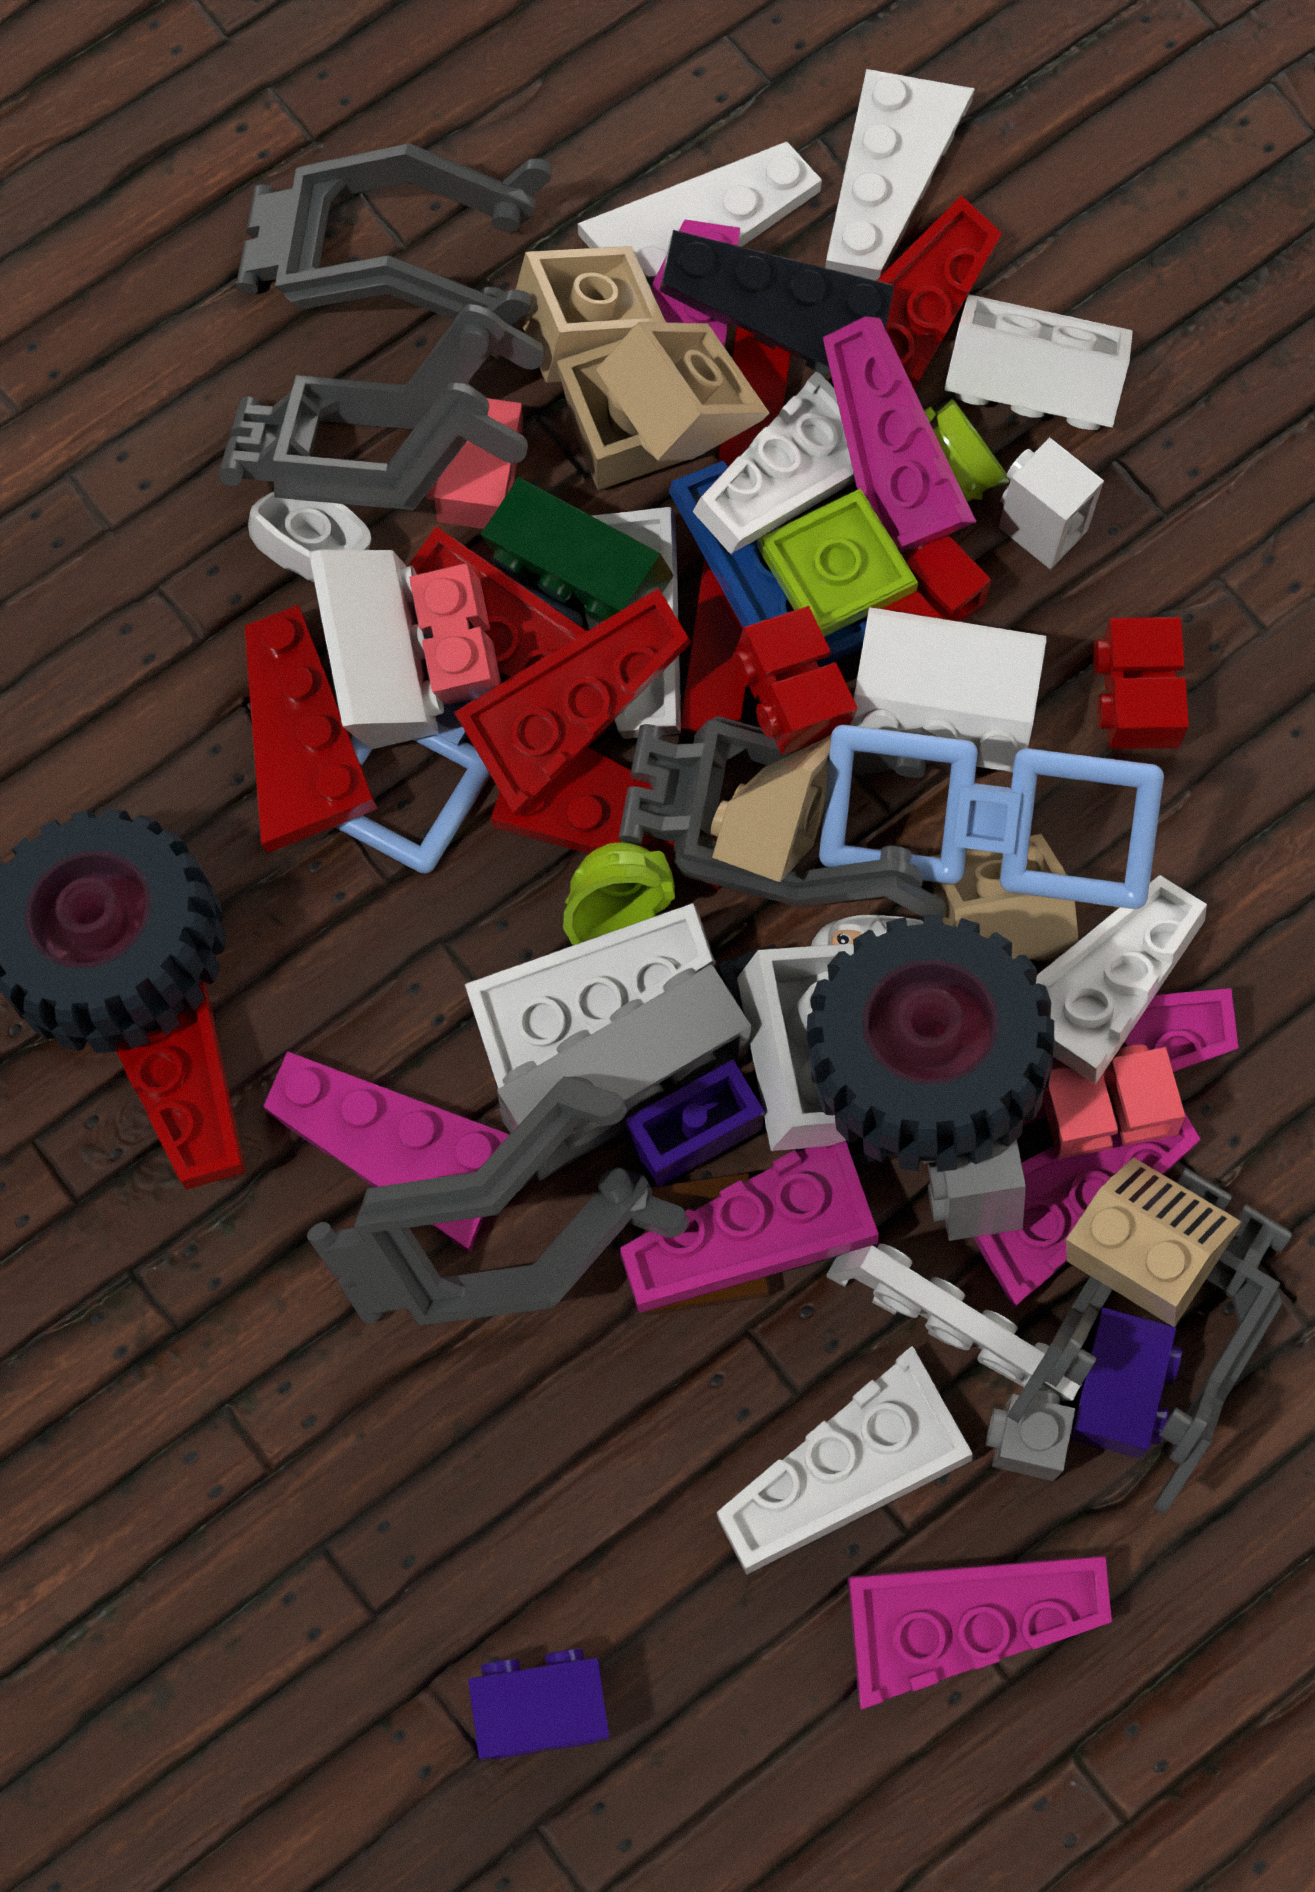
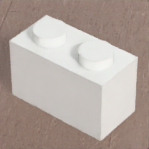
M1049 437L1035 453L1030 449L1025 450L1010 467L1007 477L1011 481L1000 499L1004 507L998 528L1051 570L1088 531L1104 480Z

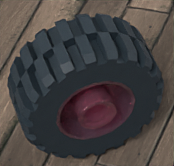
M106 809L104 810L103 817H96L92 810L71 814L72 821L60 825L57 819L41 826L40 829L43 832L31 842L25 837L11 849L15 857L8 865L0 862V991L19 1016L25 1019L35 1032L47 1040L56 1038L62 1047L80 1051L85 1048L86 1042H88L96 1053H109L117 1050V1043L126 1041L131 1049L149 1043L150 1040L146 1032L154 1031L159 1026L165 1035L180 1025L176 1017L185 1008L194 1012L205 999L199 984L201 981L210 985L213 984L221 965L214 954H221L225 950L226 933L220 924L224 915L220 901L194 854L190 853L184 841L172 830H163L157 820L145 815H137L134 821H132L126 810Z
M924 915V924L910 926L907 925L905 917L886 922V933L876 937L873 930H867L853 939L854 953L851 956L845 951H839L827 965L828 980H819L812 994L813 1012L807 1015V1041L812 1082L816 1083L817 1099L825 1115H835L836 1130L848 1142H855L859 1137H862L864 1154L880 1162L885 1160L887 1153L899 1156V1168L912 1171L919 1170L920 1161H936L937 1172L956 1170L957 1158L967 1155L970 1156L972 1163L978 1164L992 1157L993 1142L996 1140L1003 1146L1008 1147L1022 1135L1023 1119L1026 1121L1034 1120L1043 1104V1091L1049 1088L1052 1071L1055 1020L1050 1018L1052 1002L1047 988L1040 983L1036 984L1037 969L1026 955H1019L1013 959L1012 942L998 932L992 933L989 939L981 936L979 923L961 918L958 927L944 925L943 915Z

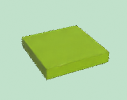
M861 488L758 538L757 541L758 550L793 609L797 610L809 606L824 637L868 616L869 607L882 609L917 591L918 582Z

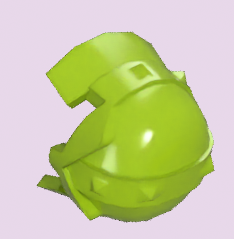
M953 399L937 412L939 425L933 431L966 501L972 499L982 500L984 492L1008 484L1011 480L1007 477L1006 472L956 402ZM931 407L924 410L930 422L936 413Z
M628 842L609 843L592 851L581 862L570 881V894L565 901L567 906L564 911L563 929L571 944L577 945L656 917L657 913L664 910L675 899L674 879L664 853L661 851L650 852L641 846Z

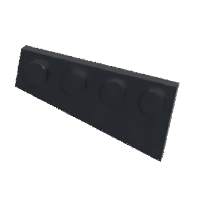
M673 230L659 291L724 325L731 322L755 335L754 340L773 350L775 346H778L805 360V366L826 376L828 372H831L823 337L865 316L880 318L886 329L894 285Z

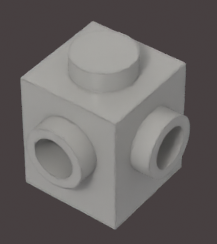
M1038 1390L1022 1418L1017 1423L1007 1417L1019 1396L1012 1394L1004 1405L1003 1410L994 1408L986 1439V1446L995 1448L992 1467L1054 1481L1064 1470L1075 1408L1060 1405L1061 1397L1057 1394Z

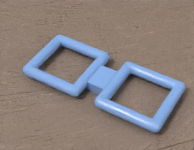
M513 579L582 627L583 619L577 611ZM475 699L450 705L443 703L444 713L436 715L439 734L413 739L421 745L467 768L420 846L363 815L334 827L420 873L431 872L491 776L474 746L466 742L468 736L454 713ZM353 735L351 740L362 766L372 749Z
M839 725L833 730L831 734L819 859L824 866L832 867L880 860L881 850L845 845L854 751L952 763L941 858L914 854L911 856L910 863L923 871L924 881L946 884L958 883L964 874L966 849L1003 853L1000 884L1007 892L1128 909H1140L1146 904L1164 774L1159 766L1025 748L1020 750L1015 756L1011 788L974 783L978 751L975 744L967 740L850 725ZM1038 775L1137 787L1125 883L1026 870Z

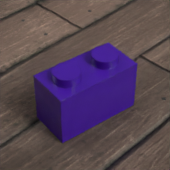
M731 1060L626 1118L625 1137L654 1187H658L761 1131L765 1112L735 1061Z
M1102 1307L1092 1325L1086 1352L1097 1359L1076 1393L1073 1405L1075 1413L1069 1440L1135 1458H1140L1149 1450L1150 1443L1160 1445L1163 1437L1159 1436V1433L1168 1418V1408L1159 1406L1164 1383L1173 1385L1182 1355V1348L1172 1346L1176 1327Z
M572 1649L546 1654V1666L521 1670L519 1659L503 1660L481 1665L482 1676L468 1678L479 1759L484 1762L610 1741L598 1658L585 1660L583 1649Z

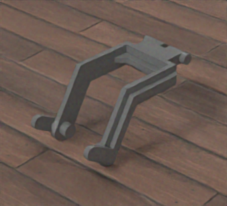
M408 143L296 167L293 188L276 192L273 187L264 184L254 187L246 233L255 239L244 242L236 289L245 294H256L260 282L276 279L275 287L300 310L388 294L455 320L465 305L475 304L491 310L505 323L514 327L517 321L531 310L532 296L522 290L504 291L497 287H485L479 292L389 255L319 268L330 203L335 197L409 182L492 216L491 223L494 228L504 232H513L518 230L521 223L526 222L533 216L536 203L533 195L551 180L552 165L542 159H529L502 182Z
M475 304L465 305L406 385L296 375L292 390L273 407L261 406V403L254 397H243L239 401L230 432V439L224 452L218 473L219 480L228 486L238 485L241 479L273 481L275 498L414 510L467 441L508 463H518L526 457L528 448L526 438L487 416L490 406L488 400L467 383L492 351L524 369L532 370L542 365L545 349L540 342L505 323L491 310ZM320 421L413 430L388 464L311 457Z
M719 716L712 720L708 719L696 732L693 744L677 745L662 741V728L651 724L640 725L630 776L635 780L649 783L650 788H628L618 836L620 841L641 844L644 834L674 842L670 867L678 868L684 877L797 907L885 896L920 916L943 915V918L946 917L947 902L920 888L924 873L921 869L910 863L912 852L903 847H883L880 860L797 872L791 870L781 882L712 858L716 843L712 838L711 825L719 805L726 762L736 756L771 765L800 750L781 755L774 738H767L760 727ZM923 727L898 731L912 734L936 736L928 730L924 729ZM854 751L852 777L895 770L897 774L905 777L920 778L925 775L926 764L933 763L939 768L951 772L952 763Z
M564 1076L477 1172L367 1188L354 1228L333 1231L328 1223L321 1222L314 1225L308 1231L307 1238L332 1276L339 1278L338 1285L364 1323L376 1322L386 1311L409 1309L418 1325L421 1326L554 1308L627 1223L671 1238L682 1234L688 1228L689 1218L682 1207L651 1196L653 1193L652 1188L643 1175L633 1171H625L621 1168H614L608 1170L600 1177L598 1181L599 1190L533 1265L442 1278L439 1276L411 1232L410 1227L498 1215L572 1131L585 1128L591 1121L604 1126L613 1125L622 1120L626 1115L627 1106L619 1094L596 1087L592 1082L581 1077Z
M1186 1167L1176 1182L1223 1211L1232 1198L1231 1194ZM1247 1204L1244 1205L1236 1218L1241 1221L1240 1228L1204 1281L1232 1298L1238 1324L1186 1412L1184 1413L1175 1408L1159 1433V1436L1174 1444L1169 1458L1178 1464L1152 1506L1153 1509L1163 1515L1210 1445L1225 1399L1282 1304L1278 1291L1280 1283L1257 1268L1267 1248L1270 1247L1281 1253L1293 1232ZM1089 1277L1064 1318L1049 1348L1007 1414V1417L1018 1423L1044 1381L1057 1387L1062 1377L1065 1376L1079 1386L1082 1384L1097 1358L1081 1347L1100 1309L1113 1289L1095 1278Z

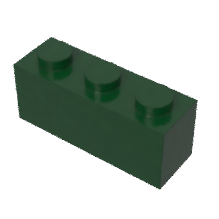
M520 477L516 479L480 534L494 553L491 561L500 569L516 578H520L523 572L538 579L537 586L547 595L561 603L566 604L570 598L586 606L584 609L585 613L599 624L657 588L663 593L674 576L663 556L658 551Z

